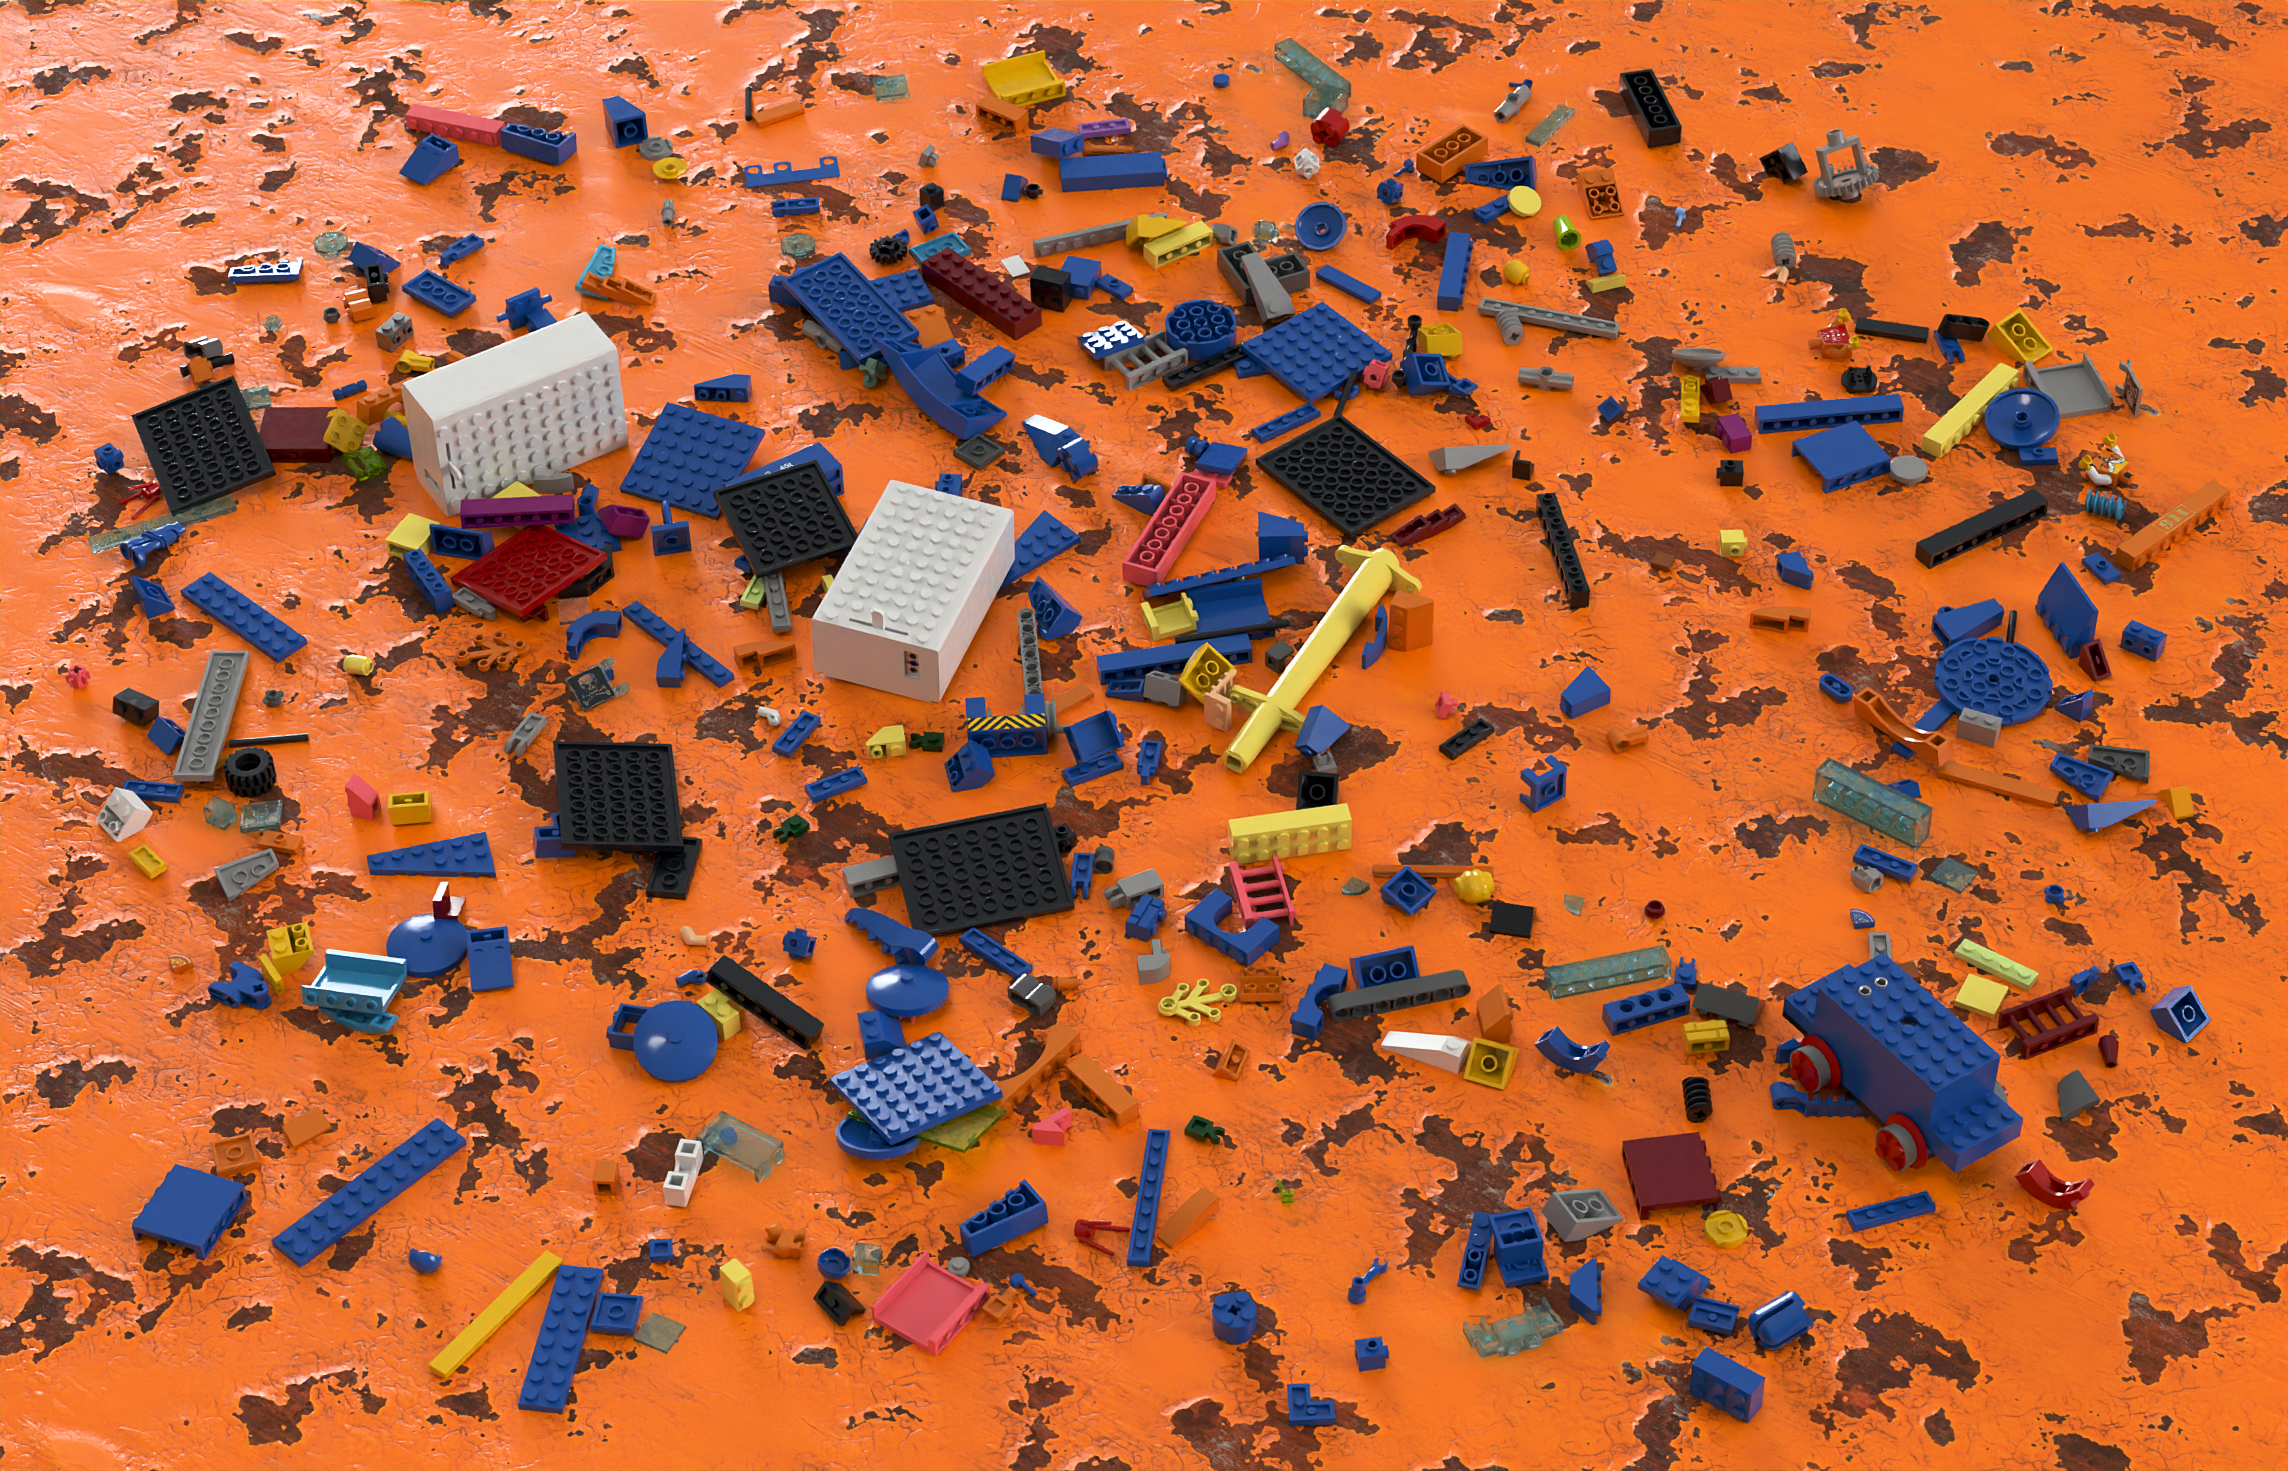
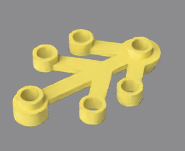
M1199 979L1190 995L1189 985L1180 983L1171 997L1161 999L1158 1004V1010L1164 1016L1177 1015L1185 1018L1191 1026H1198L1201 1023V1016L1197 1012L1191 1013L1183 1008H1191L1206 1014L1210 1021L1217 1022L1221 1019V1011L1218 1008H1211L1203 1004L1220 1000L1231 1003L1237 998V988L1233 984H1225L1218 993L1200 996L1201 993L1209 990V981L1207 979ZM1188 996L1186 1000L1179 1001L1181 997Z

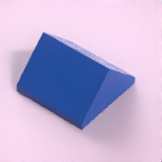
M134 575L131 576L135 599L147 619L175 609L163 586Z

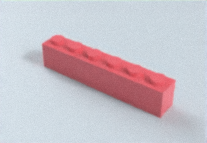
M415 103L405 114L408 129L497 147L501 144V130L505 127L504 121Z

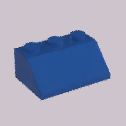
M437 524L429 525L433 551L436 555L476 561L494 549L493 536L490 533Z
M1414 945L1349 958L1352 977L1357 989L1420 977Z

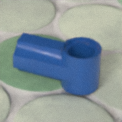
M587 484L582 489L581 496L577 499L579 516L596 513L595 506L599 489L593 484Z

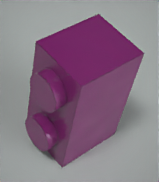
M1736 413L1718 417L1715 432L1721 438L1723 446L1728 449L1730 454L1751 450L1752 434L1740 415Z

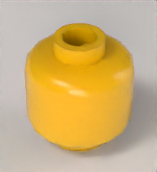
M1518 259L1508 261L1503 269L1505 279L1514 285L1525 284L1530 277L1528 274L1529 267Z

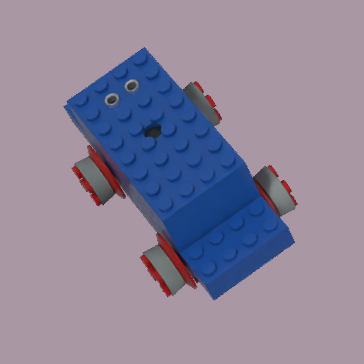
M1882 953L1856 968L1847 964L1785 997L1782 1016L1805 1036L1802 1039L1800 1048L1791 1052V1068L1789 1070L1791 1076L1808 1092H1816L1821 1088L1833 1090L1839 1087L1856 1102L1857 1105L1883 1127L1877 1130L1875 1134V1152L1895 1172H1901L1908 1167L1920 1169L1926 1165L1929 1159L1937 1156L1955 1173L2020 1136L2023 1118L2008 1105V1092L1996 1080L2001 1056L1886 954Z

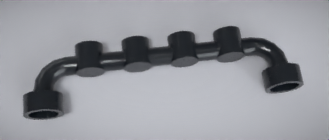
M1410 315L1408 317L1407 325L1411 328L1410 337L1406 340V349L1403 351L1400 370L1392 373V382L1396 384L1397 388L1407 385L1406 372L1402 370L1401 363L1417 350L1416 338L1418 328L1422 326V318L1419 315Z

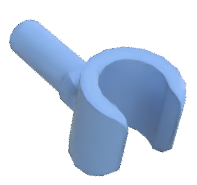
M1677 207L1675 211V217H1678L1677 229L1680 228L1682 220L1686 218V209Z

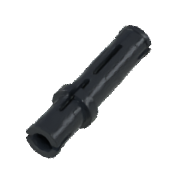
M232 352L207 359V361L210 360L213 369L235 363ZM187 365L179 367L182 377L190 375Z

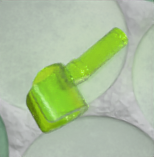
M1276 1180L1281 1193V1202L1293 1203V1190H1286L1281 1180Z

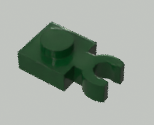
M925 732L924 736H920L917 733L910 734L909 748L917 749L922 747L923 751L942 752L944 733Z
M796 813L781 823L782 828H777L773 831V838L779 837L780 843L784 844L790 836L795 839L808 831L810 825Z
M1196 1115L1192 1117L1184 1129L1186 1136L1202 1142L1208 1138L1213 1144L1217 1145L1220 1144V1137L1217 1135L1225 1136L1224 1128L1213 1127L1212 1121Z

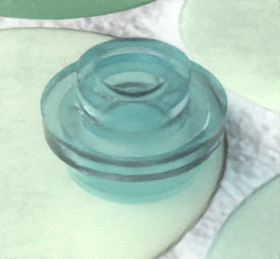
M270 315L266 317L264 326L267 330L276 331L282 326V321L277 315Z

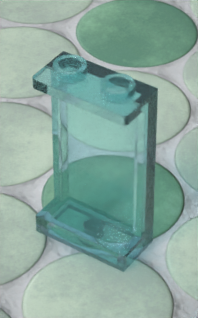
M723 1111L696 1137V1141L702 1142L703 1155L710 1150L753 1172L755 1174V1181L758 1183L765 1177H768L772 1169L781 1163L785 1157L782 1141Z

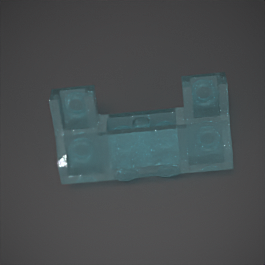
M1542 1297L1541 1305L1531 1307L1529 1302L1525 1303L1523 1314L1492 1323L1491 1329L1484 1316L1479 1318V1324L1471 1327L1467 1321L1463 1322V1333L1470 1346L1475 1347L1480 1358L1497 1353L1502 1358L1508 1355H1515L1527 1349H1534L1543 1344L1544 1338L1563 1333L1564 1331L1563 1321L1553 1311L1546 1297Z

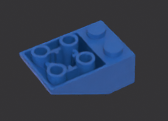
M432 133L419 143L399 173L425 186L460 162L457 145Z
M508 926L466 931L472 992L514 987Z

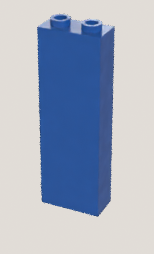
M1161 152L1059 158L1062 193L1164 186V179H1167L1165 158H1162Z

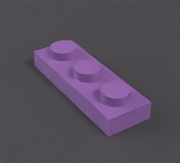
M1128 118L1078 124V131L1083 134V139L1131 133Z

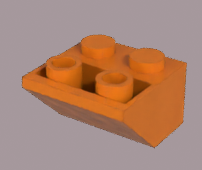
M1502 984L1496 985L1477 1000L1476 1017L1482 1039L1504 1044L1509 1043V1034L1513 1033L1510 1021L1513 1020L1512 1007H1508L1509 995L1508 992H1504Z

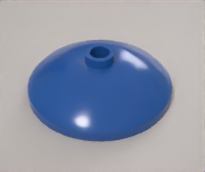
M1316 202L1308 205L1299 213L1295 221V233L1299 242L1304 247L1314 251H1324L1336 246L1343 239L1347 228L1346 218L1341 209L1328 202Z

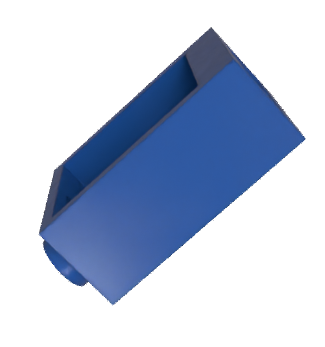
M621 1003L618 1011H615L613 1014L612 1025L607 1028L606 1037L609 1038L610 1047L634 1051V1035L622 1033L626 1022L638 1023L642 1015L650 1008Z

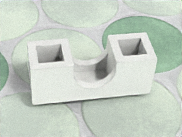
M680 1139L675 1152V1170L668 1171L663 1185L665 1204L687 1206L704 1159L701 1141Z

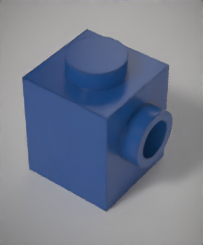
M928 204L913 211L915 222L924 235L939 227L936 215Z
M1382 1337L1355 1340L1354 1355L1359 1372L1385 1368L1386 1359L1389 1358V1350L1387 1345H1383Z

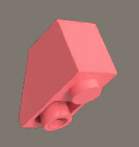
M353 774L351 779L345 784V793H347L348 798L347 805L350 808L351 816L373 820L381 808L379 794L361 777Z

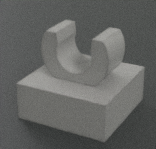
M929 144L922 152L918 162L919 166L924 168L928 163L929 166L934 167L937 164L936 161L939 155L934 153L935 147Z
M1330 751L1327 752V755L1321 756L1319 753L1316 757L1312 758L1315 771L1337 773V766Z

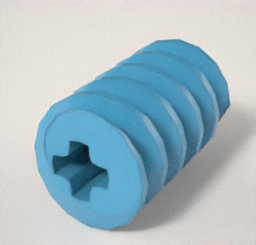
M2090 489L2084 508H2086L2087 513H2091L2094 510V514L2098 515L2101 511L2102 517L2108 514L2110 519L2115 516L2116 520L2119 521L2123 517L2127 499L2122 503L2119 496L2117 501H2114V495L2107 499V493L2100 497L2099 491L2092 495V489Z

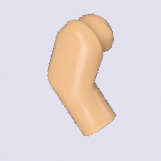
M1777 266L1775 272L1779 276L1776 283L1779 286H1784L1789 276V271L1786 266Z
M684 926L680 929V936L687 945H707V936L696 935L690 926Z

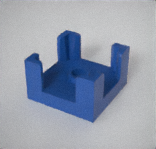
M1553 755L1545 758V762L1553 767V769L1538 776L1530 768L1521 771L1520 778L1531 787L1530 797L1521 793L1519 800L1534 813L1565 797L1567 767Z

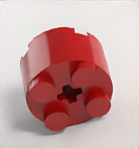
M1325 108L1311 123L1310 130L1313 135V141L1317 144L1324 143L1331 148H1335L1350 129L1347 118L1345 117L1344 119L1341 116L1342 113L1337 109Z

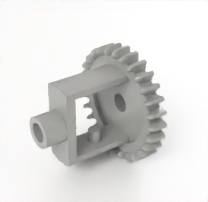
M1843 129L1830 130L1826 133L1828 144L1815 149L1821 172L1820 178L1818 177L1813 183L1815 194L1818 196L1835 197L1839 195L1843 200L1852 199L1859 195L1858 190L1868 188V186L1873 185L1880 178L1876 166L1865 164L1860 139L1857 135L1844 137ZM1851 146L1856 168L1854 169L1853 165H1851L1850 169L1847 170L1844 166L1843 171H1840L1838 168L1837 173H1834V166L1829 165L1827 155Z

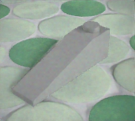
M1254 252L1241 256L1262 323L1296 314L1290 296L1260 254Z
M1511 445L1443 447L1430 451L1429 457L1438 471H1445V474H1455L1456 470L1511 448Z

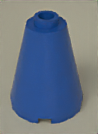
M388 417L381 423L383 427L380 432L376 431L373 438V446L380 451L413 461L408 429L397 418Z

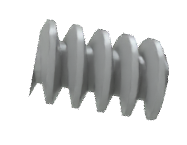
M1776 233L1771 239L1774 263L1776 266H1786L1787 269L1792 268L1796 264L1793 240L1790 238L1789 233Z
M1511 308L1500 311L1495 316V320L1503 340L1509 346H1516L1524 336V330L1516 311Z

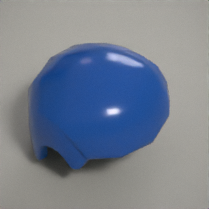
M412 1248L408 1261L415 1271L429 1274L439 1269L442 1256L429 1252H420Z
M828 1248L819 1255L817 1262L818 1270L823 1277L829 1280H840L849 1272L851 1259L837 1248Z

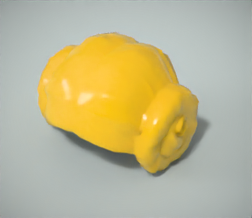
M1479 869L1465 871L1460 877L1454 879V888L1460 900L1463 899L1469 904L1485 902L1495 890L1491 873L1482 872Z

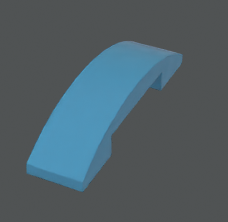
M318 1007L322 1013L334 1021L368 1034L387 1033L399 1019L398 1016L387 1012L379 1015Z

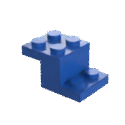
M1531 1207L1489 1215L1488 1222L1494 1236L1493 1255L1505 1287L1509 1288L1549 1280V1273L1542 1258L1544 1240Z
M1662 1255L1638 1282V1289L1673 1309L1679 1308L1687 1312L1695 1302L1696 1295L1701 1296L1708 1288L1710 1278L1675 1259L1671 1260Z

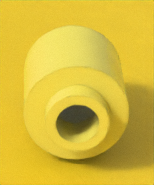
M352 654L345 657L343 668L351 674L368 676L373 671L374 663L370 657Z

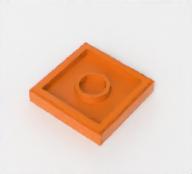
M253 1132L210 1142L217 1176L224 1177L261 1168Z

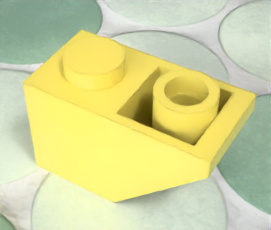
M903 725L883 727L866 742L867 759L906 755Z

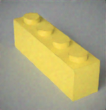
M1199 221L1143 245L1144 259L1156 269L1212 246L1213 230L1203 221Z

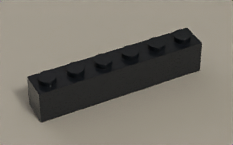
M723 955L709 968L706 978L707 983L806 1051L820 1037L824 1023L726 955Z

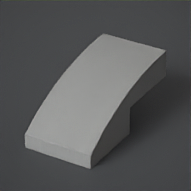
M554 472L553 477L535 475L533 478L534 491L538 494H556L574 490L573 475L571 473Z

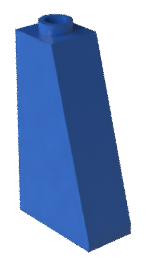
M1993 598L1934 615L1931 631L1947 649L1952 644L1967 638L1975 637L1978 639L2000 626L2004 616V608Z

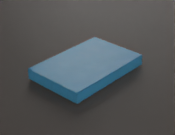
M951 232L909 248V254L922 267V261L947 247L962 257L970 255L971 249L955 232Z

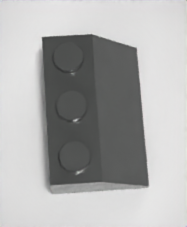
M1699 982L1692 1007L1698 1008V1013L1709 1015L1712 1012L1718 1014V1019L1729 1021L1732 1018L1738 1020V1025L1749 1027L1750 1024L1756 1025L1766 1000L1713 984Z

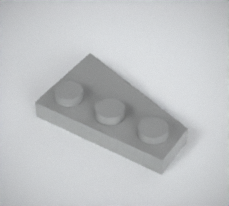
M272 848L216 867L214 870L228 902H231L278 869L279 862Z

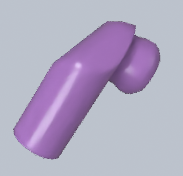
M1281 131L1278 134V140L1270 143L1272 150L1287 146L1290 137L1287 131Z

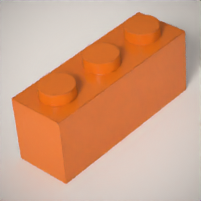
M986 95L976 104L978 119L1012 133L1018 134L1029 125L1028 110L991 95Z

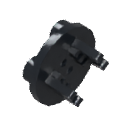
M1870 365L1866 366V368L1848 367V370L1844 371L1841 375V383L1846 388V392L1850 394L1856 392L1872 393L1877 385V376L1872 372Z

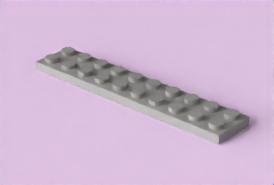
M211 650L173 773L174 781H214L249 662V651Z

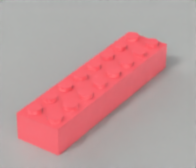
M1181 472L1122 562L1123 580L1144 586L1162 583L1216 499L1215 480Z

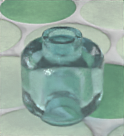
M1258 220L1253 225L1252 235L1258 242L1272 243L1279 235V228L1276 227L1274 221Z

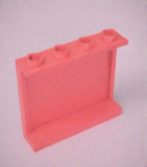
M926 1250L921 1256L915 1258L913 1264L901 1273L894 1284L888 1286L886 1292L879 1299L873 1302L871 1306L872 1318L874 1322L936 1357L990 1299L989 1285L981 1282L977 1287L930 1261L929 1251Z

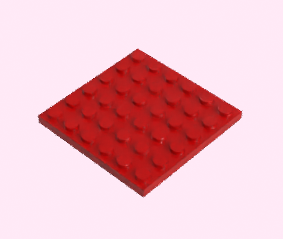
M530 525L450 579L453 585L459 588L465 587L479 597L523 617L552 596L557 595L567 586H570L580 577L585 576L593 568L598 567L607 560L605 552L547 526Z

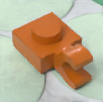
M1010 1286L1002 1296L995 1293L981 1307L982 1313L1000 1323L1013 1310V1304L1018 1301L1019 1297L1015 1295L1018 1290Z

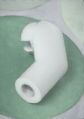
M759 707L758 716L766 717L772 726L780 723L781 718L777 710Z

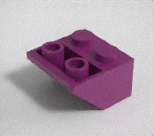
M611 504L598 510V514L605 527L612 535L643 538L650 522L644 509Z

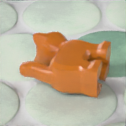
M780 1223L765 1228L768 1235L766 1241L777 1242L776 1246L771 1244L762 1245L761 1250L763 1252H770L782 1258L794 1257L801 1259L802 1250L800 1249L805 1244V1228L800 1230L784 1229Z

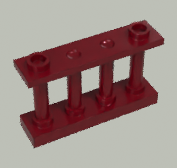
M2072 985L2000 1012L1998 1028L2002 1029L2007 1026L2013 1028L2023 1041L2020 1055L2025 1060L2097 1033L2099 1017L2095 1013L2089 1016L2082 1015L2072 1003L2074 990ZM2064 1005L2076 1020L2066 1023L2056 1012L2055 1008ZM2046 1012L2058 1027L2048 1030L2036 1015ZM2029 1019L2040 1034L2033 1037L2029 1036L2019 1022Z

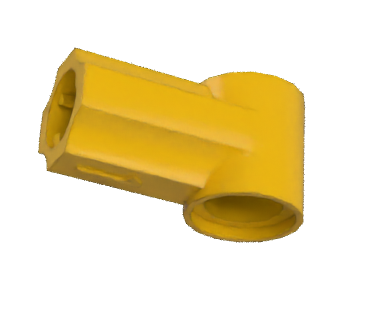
M405 350L396 363V367L402 373H409L411 370L429 373L434 370L435 360L431 357L418 356L411 350Z

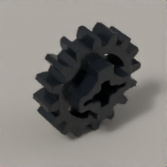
M887 235L884 238L880 237V240L875 239L874 243H871L869 247L871 259H875L876 263L881 261L882 265L885 262L888 265L891 263L897 264V260L903 261V257L907 256L906 242L902 241V238L896 239V236L889 238Z

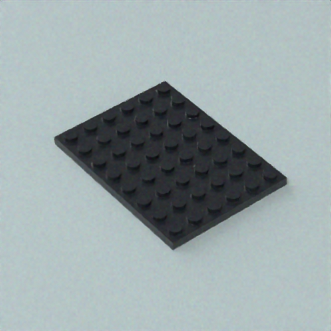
M234 375L131 415L172 516L277 475Z
M1341 414L1255 459V465L1350 539L1436 492L1435 485Z
M553 741L561 850L683 852V837L672 744Z
M1046 803L888 833L912 929L924 931L932 937L968 931L972 927L978 929L1074 910L1075 905Z

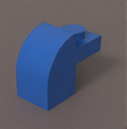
M1607 239L1592 242L1585 246L1590 263L1595 262L1599 276L1617 271L1612 254L1614 249Z

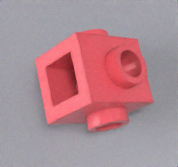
M1373 359L1369 367L1366 366L1362 376L1365 377L1363 382L1372 389H1380L1389 380L1390 375H1388L1390 365Z

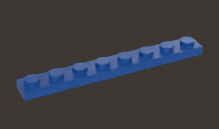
M638 601L622 609L623 616L666 648H668L679 633ZM690 641L689 647H686L688 654L687 664L718 688L734 680V673Z

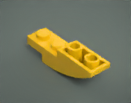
M1692 375L1681 377V422L1699 423L1700 377Z

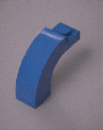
M597 611L575 620L566 631V650L569 651L570 660H578L583 646L594 638L609 637L618 639L623 627L621 612Z
M1558 1026L1545 1031L1535 1044L1537 1049L1551 1062L1576 1073L1594 1071L1599 1062L1606 1058V1052L1610 1048V1044L1606 1040L1591 1046L1576 1044Z

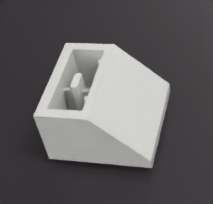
M115 787L96 821L115 841L119 842L144 829L153 812L133 791Z

